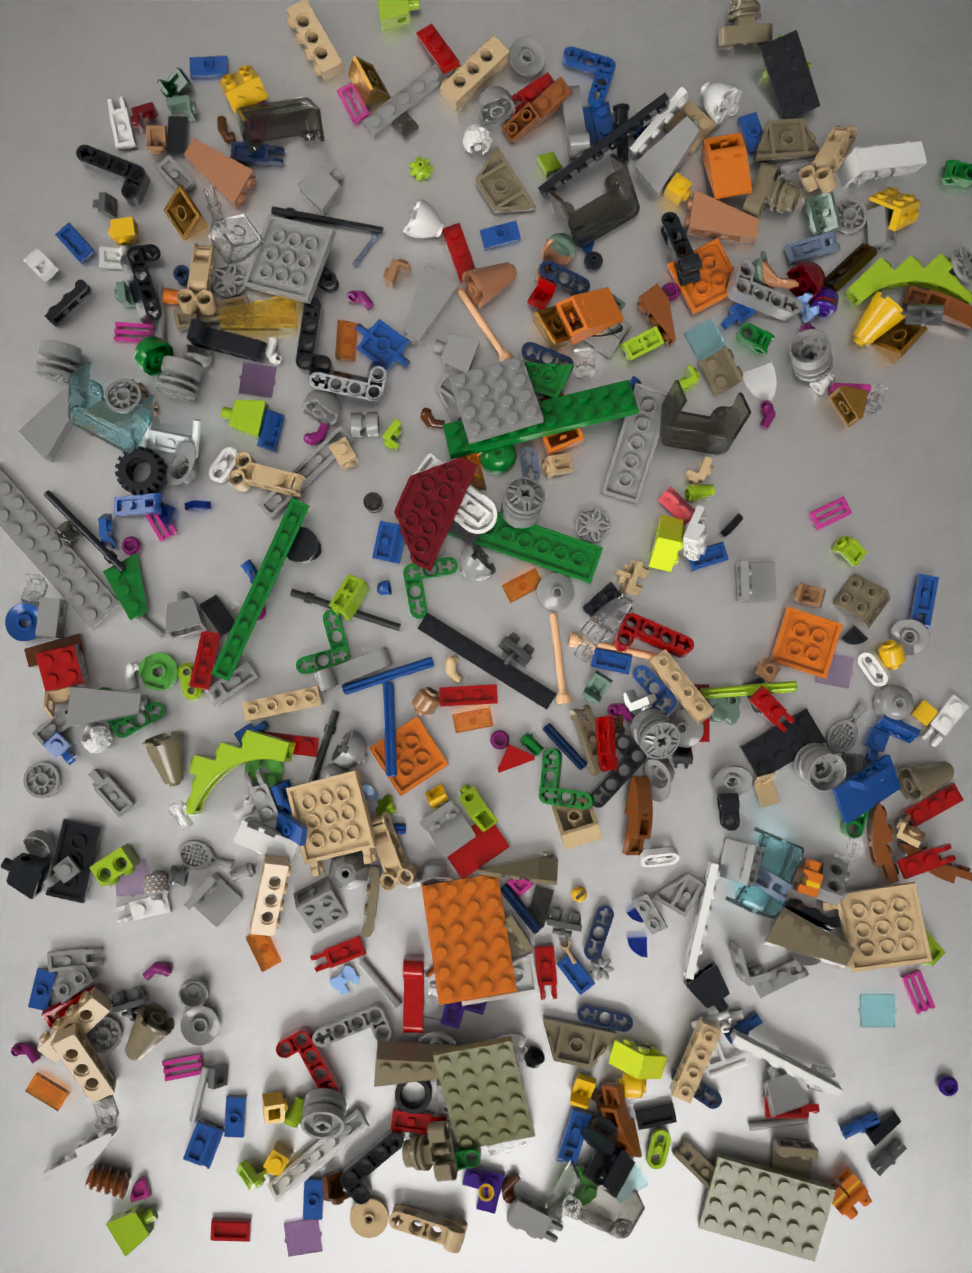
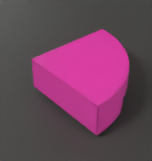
M527 878L524 880L510 879L507 881L508 885L519 897L534 885Z
M146 1175L141 1177L133 1186L130 1194L131 1202L151 1196Z

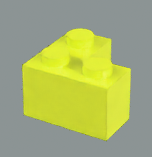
M661 514L656 528L655 541L650 553L649 567L671 572L673 565H677L679 560V554L677 553L683 549V536L686 528H683L682 519Z
M627 1038L614 1041L609 1064L636 1079L662 1078L668 1056L662 1054L661 1049L650 1046V1048L636 1046L633 1040Z

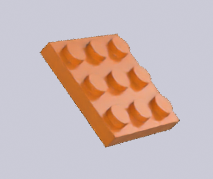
M718 238L693 250L694 253L699 254L702 263V269L699 270L700 281L681 287L677 279V269L674 262L672 261L667 264V268L679 287L692 315L728 298L727 287L734 267Z
M786 607L770 660L776 664L826 679L843 624L798 609Z
M418 716L396 730L397 776L388 778L399 795L402 796L449 765V763ZM383 738L369 749L386 774L385 738Z

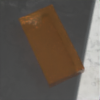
M39 1072L34 1075L25 1092L56 1111L62 1108L71 1093Z

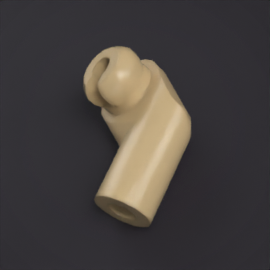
M452 654L445 660V672L457 684L463 676L456 670L459 658Z

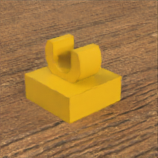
M442 784L425 792L431 808L435 807L437 810L439 809V804L443 802L446 804L449 798Z

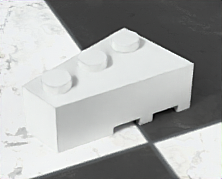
M252 817L242 820L233 839V843L254 850L262 856L266 854L288 857V864L292 863L299 848V845L275 828Z

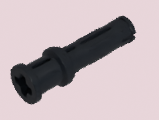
M620 103L613 106V111L615 112L613 126L615 129L628 120V111L630 110L628 104ZM627 138L620 141V145L617 147L618 165H621V162L622 165L629 164Z

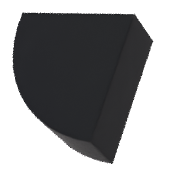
M738 513L720 533L724 537L728 536L744 517Z
M854 625L840 640L846 644L856 645L865 642L868 638Z

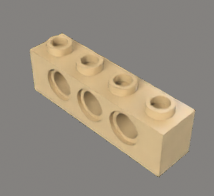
M301 0L286 9L288 13L286 20L290 28L296 30L295 36L299 44H304L306 48L304 52L308 60H313L315 64L313 68L317 76H322L324 82L343 73V63L308 1Z
M495 36L490 40H485L481 48L468 57L466 63L458 66L450 78H445L440 85L441 97L457 111L510 61V51ZM485 58H490L491 60H490V61H484L483 59H485ZM471 71H477L478 73H476V74H471L470 72H471ZM459 83L464 84V86L458 87L456 85Z
M666 649L650 660V666L697 725L713 715L714 709Z
M319 686L242 702L245 721H253L325 705Z
M264 855L250 922V934L274 936L275 929H279L280 917H278V914L283 911L284 900H282V895L287 893L288 883L285 881L286 877H290L292 867L288 864V857ZM272 877H279L276 880L271 879ZM270 894L275 895L274 897H268Z
M95 987L90 992L86 991L76 1005L73 1004L68 1008L66 1015L62 1018L59 1017L49 1031L46 1030L41 1034L38 1039L40 1042L37 1050L56 1063L61 1057L52 1048L55 1033L73 1025L71 1023H77L86 1035L110 1012L112 1000Z
M700 1016L670 1085L672 1096L691 1104L722 1032L718 1023Z
M75 1023L55 1033L52 1043L53 1051L62 1058L65 1068H69L75 1082L81 1085L84 1095L95 1103L115 1092L116 1079L79 1025Z

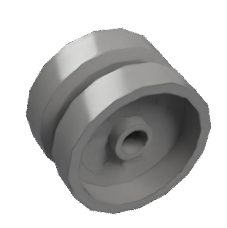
M328 1088L310 1091L303 1100L301 1128L304 1133L317 1139H331L340 1135L345 1127L346 1098L340 1092Z

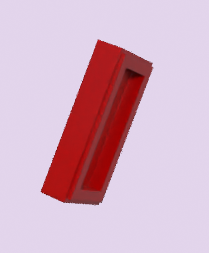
M212 1218L210 1241L250 1242L252 1219Z

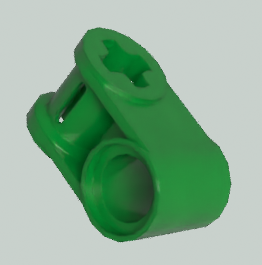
M947 160L945 162V175L942 177L941 182L945 185L971 188L972 178L968 174L972 175V164L959 160Z
M745 323L736 332L738 343L760 355L767 354L770 342L775 339L772 333L751 323ZM742 331H748L750 337H745Z
M870 810L849 824L844 823L842 820L841 833L846 837L859 838L863 833ZM851 824L855 826L853 834H850L848 831Z
M454 1146L457 1171L474 1168L479 1165L482 1154L480 1147L458 1148V1146ZM473 1152L477 1157L470 1158L468 1153Z

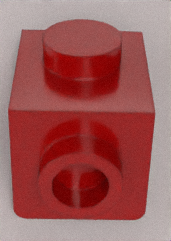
M540 277L527 303L539 310L546 309L554 296L557 284L544 277Z

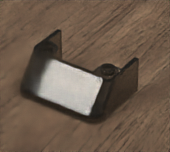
M308 97L262 103L236 109L244 146L250 154L253 153V150L260 149L264 141L300 136L305 141L315 140V137L320 141H325L320 108Z
M613 153L610 154V158L615 172L610 174L604 182L606 193L575 211L572 204L564 202L551 189L547 191L558 220L578 247L590 244L631 220L639 213L640 205L627 163Z
M675 380L662 403L659 437L664 446L721 455L729 450L752 412L741 392L738 393L730 407H717L710 416L684 412L682 409L687 402V398L679 380Z
M570 1160L546 1203L545 1208L549 1218L602 1242L616 1241L629 1237L645 1210L637 1190L633 1189L615 1222L581 1207L578 1197L572 1195L581 1178L574 1161Z

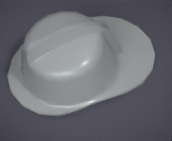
M182 442L177 447L168 466L166 477L167 481L172 485L187 484L193 481L198 473L195 460L196 449L191 442Z
M667 758L663 760H648L645 764L644 776L649 777L652 800L657 802L665 801L669 796L671 782L675 776L674 768Z
M429 861L420 868L418 881L408 885L407 888L453 881L454 879L448 876L444 861Z

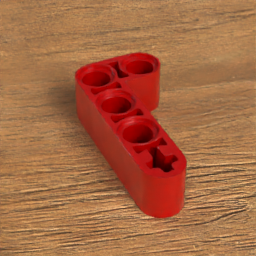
M629 613L625 616L613 641L615 649L621 652L628 650L634 639H638L660 650L666 649L668 653L679 658L686 657L694 648V641L690 637L636 613ZM626 621L633 622L634 627L628 626ZM644 629H649L652 635L645 633ZM662 636H666L669 639V643L663 641ZM620 638H625L628 644H623Z
M405 956L403 960V1033H423L424 956Z
M301 1026L280 1039L276 1046V1053L279 1057L288 1058L298 1052L318 1089L328 1088L329 1086L340 1092L341 1083L323 1049L313 1043L312 1037L314 1033L310 1027ZM298 1034H306L308 1040H300ZM287 1043L291 1049L284 1050L281 1044ZM308 1051L316 1052L317 1057L311 1058L308 1055ZM323 1068L327 1074L320 1075L317 1069Z

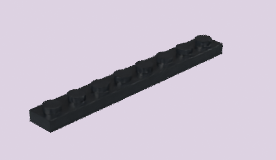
M664 92L539 186L538 190L543 198L553 196L560 186L569 184L573 180L572 177L578 173L582 174L589 168L588 165L592 162L600 161L608 150L616 149L624 138L632 137L640 126L648 125L656 114L664 113L668 109V105H670L667 94Z
M428 612L417 628L546 710L557 695V693L508 663L506 666L503 659Z

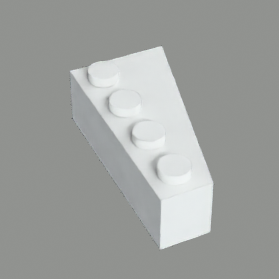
M908 140L900 144L892 142L883 146L875 144L864 148V146L854 148L853 152L843 160L837 171L841 188H844L854 181L857 184H862L873 177L876 180H880L891 174L898 176L916 172L927 163L922 141L913 142V140Z

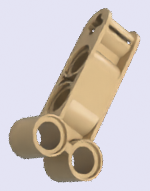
M835 125L813 163L799 171L798 177L805 191L812 192L819 187L823 193H829L836 188L837 181L834 175L857 136V129L854 125L849 127Z
M195 243L193 246L187 289H182L177 294L181 310L186 314H192L197 309H200L204 315H212L216 312L217 305L213 294L210 292L216 258L214 244L202 246Z
M240 452L236 455L235 464L238 470H233L229 474L228 480L238 491L245 492L251 486L294 497L301 496L300 490L303 482L306 481L304 476L257 464L247 452Z
M383 812L382 815L376 817L370 816L377 843L375 849L385 872L380 878L381 887L385 890H392L398 883L405 886L410 885L419 875V867L415 863L407 862L388 812ZM405 871L409 872L411 874V877L408 876L405 873Z
M401 1204L393 1209L389 1217V1224L395 1230L442 1244L443 1248L451 1253H459L461 1251L468 1222L464 1219L454 1217L450 1220ZM414 1220H419L422 1226H417ZM433 1226H438L441 1232L434 1231Z

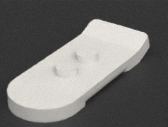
M428 454L414 474L444 463L433 454ZM470 485L455 521L471 533L483 534L490 531L496 524L498 518L497 508L488 497Z

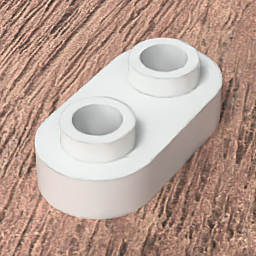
M231 447L221 451L209 469V476L213 481L223 483L229 478V474L236 468L235 457L239 454L238 451ZM230 455L234 456L232 461H228ZM223 471V475L218 477L217 472Z
M863 651L858 657L859 666L873 685L878 687L884 686L890 679L888 669L874 651Z
M670 846L645 849L640 854L641 865L644 867L673 865L679 860L678 850Z

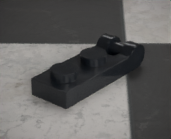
M77 280L75 288L70 293L64 294L58 304L50 307L45 317L56 327L92 294L91 287L84 280Z
M790 898L783 903L782 908L790 910L828 933L840 926V920L837 917L833 916L830 918L822 914L818 909L804 905L799 899Z

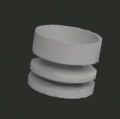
M808 329L799 332L792 338L789 344V354L794 374L799 379L807 382L817 381L830 373L833 367V357L828 335L820 330Z
M41 339L38 354L46 359H37L36 364L39 366L35 367L34 373L54 382L75 383L76 376L73 374H77L78 369L70 364H78L80 362L82 350L66 342Z
M164 356L161 370L168 374V376L159 375L158 380L162 383H157L155 389L171 398L194 401L196 394L193 392H197L198 387L191 383V381L199 382L201 380L202 366L182 358Z
M528 477L515 478L509 482L501 504L503 519L515 528L523 529L534 525L540 517L545 502L543 487L538 481Z
M655 708L646 709L639 712L633 718L630 725L631 736L648 757L663 759L670 756L677 749L680 743L679 730L661 710Z
M809 743L796 754L794 769L797 775L815 790L830 792L844 781L846 776L845 762L822 743Z

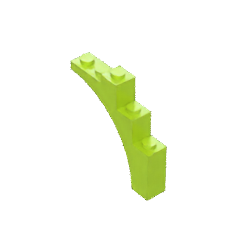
M941 253L925 268L921 266V262L910 255L896 270L892 268V265L887 260L881 257L844 293L855 307H858L865 300L874 296L876 292L910 287V285L927 290L932 289L967 304L972 302L971 291L964 288L955 275L949 273L953 268L951 261Z
M246 730L242 737V746L230 742H220L215 752L216 758L205 754H194L190 761L189 773L196 775L191 784L192 792L186 802V813L191 815L201 814L206 799L215 785L238 766L259 759H271L281 762L291 761L296 742L257 730Z

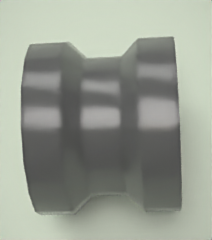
M172 865L168 884L174 885L176 883L185 887L188 881L189 868H178L177 865Z

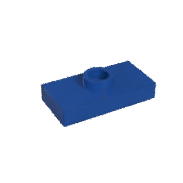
M227 56L189 57L191 79L220 78L229 74Z
M756 112L738 117L737 120L749 155L756 153L763 132Z
M516 220L480 230L485 250L521 241Z
M67 223L55 234L81 264L96 252L70 223Z
M270 409L265 410L257 443L258 447L276 452L285 415Z
M719 542L707 546L705 554H701L698 561L688 559V563L692 572L727 561L729 558L724 543Z
M594 648L591 667L629 675L632 656Z
M886 715L882 716L875 724V728L907 743H911L920 734V729L904 721L889 718Z
M278 812L276 830L297 845H305L308 827L286 812Z
M567 954L556 964L579 995H582L596 983L574 955L577 963L572 964Z
M40 967L37 969L28 1004L29 1008L42 1011L50 1008L54 991L52 987L55 986L58 972H49L48 969Z
M227 1095L224 1137L244 1138L247 1096Z
M309 1177L304 1181L303 1219L322 1220L324 1206L322 1177Z

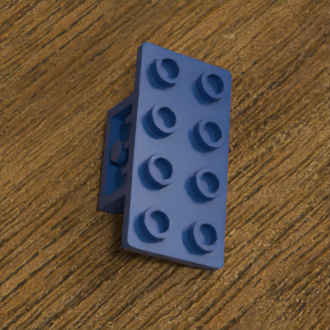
M886 754L833 788V792L844 823L849 824L898 791L901 786L891 756Z

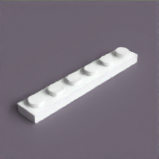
M709 860L703 881L705 885L701 890L682 973L685 978L692 980L694 974L697 975L699 970L697 960L698 956H701L703 952V944L701 942L703 936L707 934L708 925H706L707 917L711 916V898L715 897L716 887L714 885L716 879H719L721 868H718L719 864Z
M735 1029L731 1032L730 1037L733 1045L738 1049L750 1051L757 1059L764 1058L768 1060L770 1065L778 1069L779 1067L785 1069L792 1077L796 1078L799 1076L805 1083L812 1087L815 1085L820 1087L829 1096L833 1094L840 1097L843 1090L838 1082Z
M360 1109L355 1110L345 1119V1127L340 1135L318 1141L288 1166L280 1177L276 1176L267 1184L275 1202L283 1200L370 1127Z

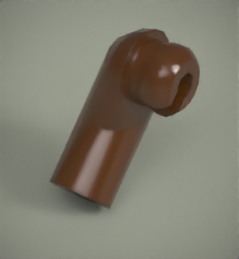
M218 116L217 128L224 142L230 144L232 141H236L235 133H228L226 117Z
M423 408L420 418L426 427L444 430L443 424H445V420L435 419L431 414L430 408Z
M515 1171L503 1182L501 1188L502 1198L508 1204L515 1201L514 1185L521 1179Z

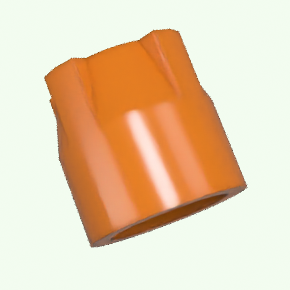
M164 288L163 303L179 305L177 294L180 290Z

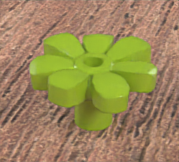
M417 157L415 159L416 163L413 161L410 163V169H412L410 170V175L412 177L416 176V180L421 182L423 177L425 179L430 178L433 166L429 165L430 160L428 158H424L422 161L421 157Z
M387 794L383 797V800H378L377 804L379 806L376 807V816L382 815L383 812H388V814L396 812V807L392 803V795Z

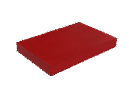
M473 824L471 828L475 832L476 837L447 857L461 879H465L510 847L495 824L484 832L476 824Z

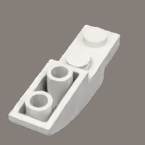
M115 1126L111 1129L106 1127L97 1132L98 1135L92 1138L89 1135L81 1139L75 1151L66 1155L64 1160L59 1162L57 1159L47 1165L48 1168L42 1173L44 1180L47 1181L61 1173L64 1174L67 1180L84 1170L107 1147L117 1132V1127Z

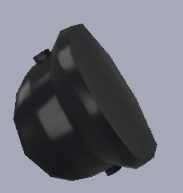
M300 527L287 558L295 563L313 561L321 554V544L313 531Z
M597 1117L591 1122L589 1121L587 1126L582 1128L581 1136L595 1150L607 1155H611L615 1151V1145L618 1142L616 1141L618 1131L611 1119Z

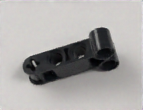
M674 212L664 213L661 218L663 224L661 234L677 269V279L680 286L700 281L699 270L702 269V263L699 254L694 253L678 215Z

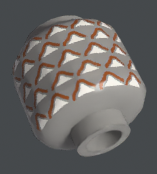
M163 870L149 871L148 875L143 878L144 894L151 896V900L163 899V895L169 892V876Z

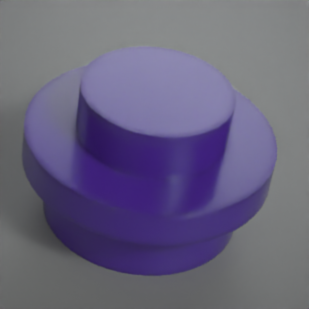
M943 1076L938 1082V1089L945 1096L955 1095L958 1091V1082L952 1076Z

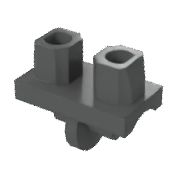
M908 304L906 324L921 325V327H925V325L942 326L944 305Z
M514 632L508 637L505 636L498 647L503 650L501 655L506 658L504 662L506 666L511 662L515 666L519 663L525 668L533 658L532 654L535 649L529 644H526L523 649L517 645L520 637Z
M552 907L546 922L547 925L560 927V929L553 928L552 931L553 934L559 935V941H563L564 936H572V931L565 929L581 932L580 912L570 911L569 919L565 920L561 919L563 909Z
M141 986L129 990L131 996L129 1000L125 999L123 991L114 993L111 996L113 1006L110 1013L113 1014L127 1010L122 1012V1017H129L130 1021H135L141 1008L136 1007L144 1005L146 1001L150 1000L149 994L144 995Z

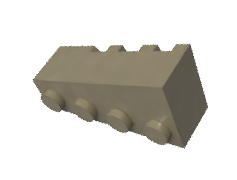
M784 907L781 909L763 943L841 968L848 965L856 949Z
M378 1041L374 1087L439 1079L433 1059V1050L454 1047L456 1045Z

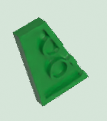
M524 362L534 392L556 399L561 396L574 368L573 364L557 365L556 363L538 364L536 362Z
M137 553L121 561L127 567L124 572L121 573L115 566L102 571L131 622L149 612Z

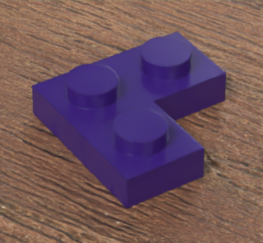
M461 1001L445 1004L440 1024L459 1029L464 1010L483 1015L487 1002L462 1006Z
M482 1166L465 1169L462 1185L479 1189L483 1184H489L494 1189V1196L491 1200L483 1201L478 1197L476 1209L495 1214L505 1172ZM484 1187V1198H488V1187Z

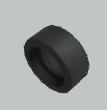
M429 1080L417 1082L425 1090V1097L418 1104H410L404 1100L402 1090L407 1083L397 1084L395 1100L398 1107L409 1114H418L424 1111L432 1099V1086Z

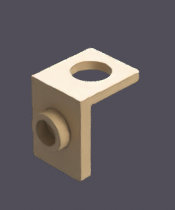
M72 686L45 691L44 709L50 719H54L56 704L69 702Z
M776 773L757 777L753 783L761 808L780 803L773 784Z

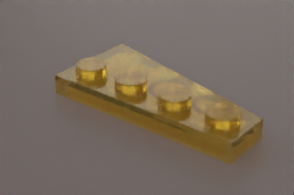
M274 296L272 299L257 300L250 304H239L219 309L220 330L297 331L296 300Z

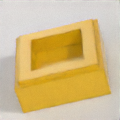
M922 699L910 715L927 727L938 714V711Z

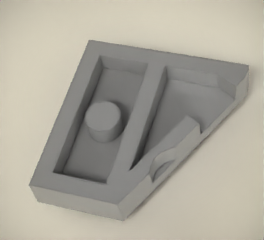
M445 373L436 385L435 390L452 422L459 421L461 416L449 381L450 375Z
M686 873L654 894L652 898L686 918L705 883Z

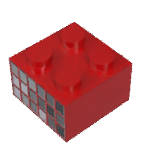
M80 642L42 650L35 654L45 691L82 684L89 680Z

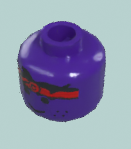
M825 287L813 299L812 307L819 305V314H817L819 317L826 318L837 311L839 296L834 289Z

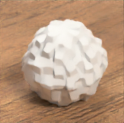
M471 124L465 131L462 142L467 152L473 154L472 146H474L475 151L482 149V155H484L491 146L492 135L482 124Z
M98 723L87 724L81 734V743L90 753H100L109 748L113 735H111L112 733L108 726H100Z

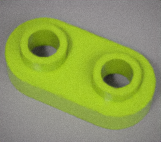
M187 662L181 664L178 668L179 681L183 695L189 700H197L203 695V689L195 688L194 694L189 692L194 664ZM187 668L190 670V674L188 676L184 674V671Z
M656 1128L650 1137L646 1161L652 1169H661L667 1160L671 1136L664 1128ZM659 1135L664 1136L662 1140L657 1139ZM654 1154L659 1155L657 1159L652 1158Z

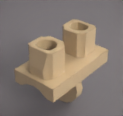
M631 560L629 566L624 564L623 570H616V574L620 576L618 583L622 584L619 590L620 593L627 595L641 594L643 588L636 583L638 577L645 579L649 573V569L643 566V562Z

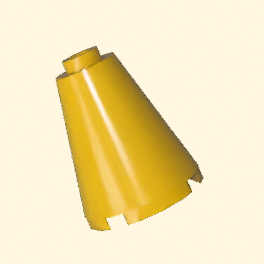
M876 292L852 334L854 337L853 341L860 347L863 345L867 347L906 317V314H901L903 309L890 297L887 296L885 299L880 297L883 294L881 292Z

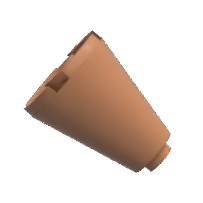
M506 262L467 270L462 274V280L467 283L465 291L475 306L479 305L478 308H481L516 279L517 271L514 265Z

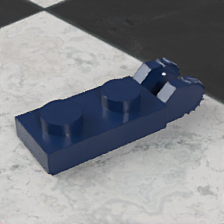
M232 141L230 158L241 164L283 166L284 160L278 157H270V153L282 155L285 149L281 146L264 143Z

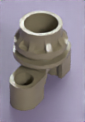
M732 0V4L729 7L730 16L728 21L735 23V26L718 28V48H733L735 44L748 45V43L760 46L773 41L771 23L755 24V20L762 17V13L758 12L761 10V5L757 0Z
M762 162L752 184V193L747 195L742 212L760 218L766 204L770 205V211L775 212L776 209L779 213L785 211L793 212L799 201L801 187L795 186L791 180H785L783 177L776 182L780 167Z
M448 1121L429 1122L427 1128L428 1135H417L403 1143L402 1159L407 1168L413 1167L417 1171H429L433 1166L437 1182L456 1180L458 1171L451 1127Z

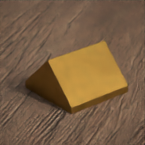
M354 56L348 76L364 106L367 107L389 99L391 96L374 65Z
M179 185L165 206L164 212L184 241L208 227V224L183 185Z
M556 306L538 310L534 313L533 322L551 350L556 351L571 342L558 317Z
M903 319L875 340L873 346L894 364L928 328L927 326L921 327V325L906 324V319Z
M841 385L828 397L849 428L863 418L869 391Z

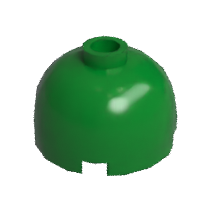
M148 336L142 339L137 344L134 352L136 364L143 372L150 376L163 372L161 365L164 356H173L172 346L157 336Z
M513 444L479 452L480 463L484 470L490 474L502 475L509 472L516 463L517 453Z

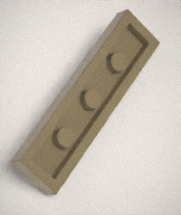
M248 295L215 301L217 309L212 315H204L200 309H197L192 314H186L181 309L175 310L173 314L176 328L178 331L189 329L191 319L214 324L252 315Z

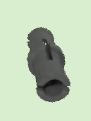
M897 1139L887 1151L884 1150L882 1152L883 1155L871 1165V1168L881 1177L891 1164L894 1165L896 1163L895 1160L907 1150V1147Z

